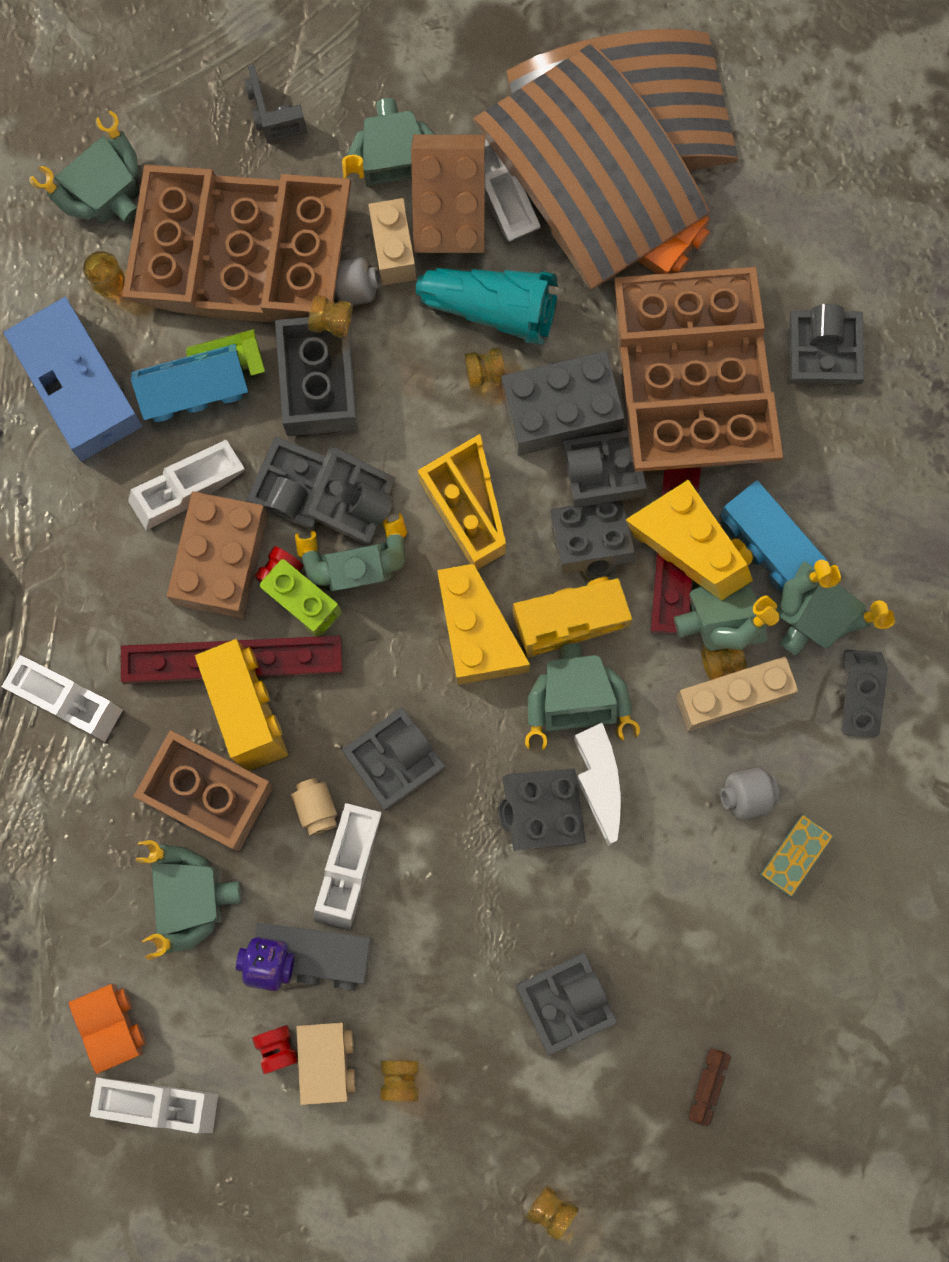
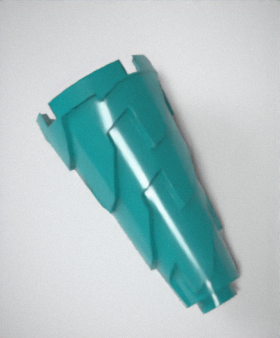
M437 268L436 270H427L424 275H419L416 283V295L421 296L422 303H425L430 308L466 317V320L496 328L497 331L525 339L527 343L542 345L545 342L544 338L540 336L548 337L558 296L549 294V286L558 287V280L556 274L540 271V273L511 270L497 272L476 269L462 271Z

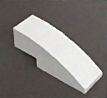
M485 139V202L508 242H511L540 229L541 226L524 188L515 176H511Z
M224 440L164 468L161 476L131 489L128 502L147 531L188 509L192 491L211 495L243 473L245 468L228 441Z
M19 655L1 686L104 742L123 709L107 699Z
M600 723L576 734L574 737V742L588 771L577 776V782L608 846H611L618 840L621 792L612 746L603 723Z
M345 803L326 864L325 877L314 909V921L351 930L382 812Z
M96 1077L90 1117L193 1133H213L219 1094Z

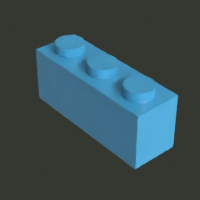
M236 344L132 371L131 382L143 420L152 418L153 422L168 420L174 416L173 412L187 409L189 413L204 410L208 407V403L222 400V403L235 402L243 398V393L248 392V384L243 367H241Z
M758 480L727 503L721 511L720 517L723 519L721 524L725 531L733 538L738 536L746 545V548L752 552V562L756 565H763L770 574L768 576L769 581L780 593L783 592L785 582L794 578L803 561L813 567L818 560L827 561Z

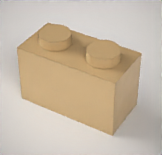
M400 198L368 204L382 286L417 280L404 199Z
M346 1022L296 1026L300 1105L349 1101L350 1093L356 1092L355 1069H348L347 1053H354L353 1031L346 1030Z

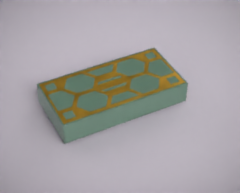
M802 814L759 876L791 898L834 836Z

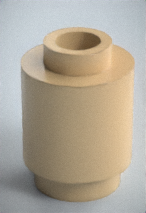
M312 778L295 785L297 791L292 793L291 797L302 828L307 829L309 836L318 835L337 827L335 818L338 814L326 782L318 783L317 778Z

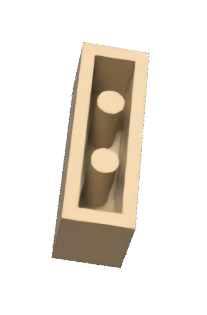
M785 656L679 690L676 699L689 732L792 699L798 692V688Z

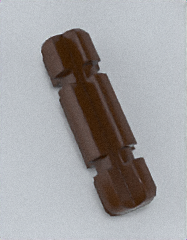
M717 1049L709 1050L705 1062L709 1065L707 1070L703 1069L694 1097L697 1099V1104H692L689 1113V1119L692 1122L703 1126L711 1124L714 1114L711 1108L712 1105H717L725 1079L722 1072L723 1069H728L731 1060L730 1055Z

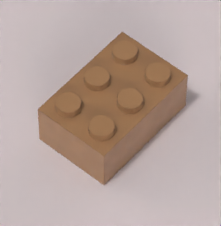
M413 134L411 146L413 253H484L485 135Z
M192 491L167 592V598L174 606L245 619L269 517L263 505Z
M170 730L133 797L239 852L274 786L269 781Z

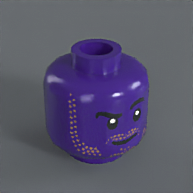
M255 937L249 942L247 949H239L236 971L242 972V980L247 987L278 991L283 983H290L295 953L289 952V947L284 941Z

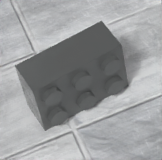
M347 314L275 320L282 422L287 436L359 430L351 330Z
M607 351L501 376V390L518 456L563 445V440L619 432L623 429L625 418Z

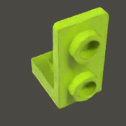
M254 329L186 348L188 357L236 344L237 354L243 370L249 369L251 375L265 372L264 362Z
M284 559L280 560L260 583L261 589L302 622L306 630L313 637L323 636L342 614L339 605Z

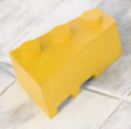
M479 434L417 470L421 486L470 564L475 565L477 570L506 554V541L481 435Z
M689 480L625 519L633 537L658 552L659 556L667 562L670 561L689 578L721 601L753 581L747 563Z
M469 564L437 570L457 684L461 685L530 672V663L475 565Z
M601 577L587 583V586L575 589L572 587L566 588L554 594L513 603V620L527 659L560 649L563 645L569 643L583 642L630 627L632 622V616L619 578L609 580L608 577Z
M234 639L195 655L230 758L244 769L252 771L289 756L281 737L282 730L276 716L272 715L268 705L270 697L266 686L262 680H258L254 669L258 668V663L250 647L245 648L237 639Z

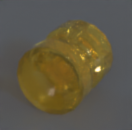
M97 251L87 257L83 266L84 275L95 293L103 297H111L121 292L124 287L125 276L114 255L106 251Z
M315 295L309 313V331L320 333L327 330L335 337L346 338L352 319V302L341 300L335 303L330 302L328 297Z
M500 347L489 349L487 353L480 355L476 352L464 354L471 389L482 387L485 382L501 383V376L505 375ZM481 361L484 362L486 376H483Z
M705 646L700 648L702 662L709 681L724 676L725 671L727 673H735L747 669L743 650L720 649L710 651Z
M381 1061L384 1085L380 1088V1100L418 1101V1088L415 1086V1076L419 1073V1061Z
M546 1185L528 1210L525 1218L534 1225L541 1224L546 1228L547 1235L558 1241L574 1220L579 1208L570 1201L563 1202L560 1200L557 1192Z

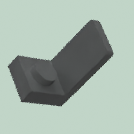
M248 65L250 78L244 79L249 100L256 99L258 109L252 110L256 130H264L267 142L307 133L301 105H283L272 112H266L255 65Z
M845 650L843 665L848 680L841 727L842 733L844 735L877 737L881 726L888 673L887 664L882 652Z

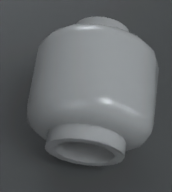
M364 257L341 260L334 300H337L344 307L372 302L376 295V288L381 287V277L376 266L372 267Z
M752 768L730 773L726 778L725 787L721 788L720 797L723 807L726 810L730 809L737 819H749L771 813L774 805L779 801V788L773 775H768L762 768Z

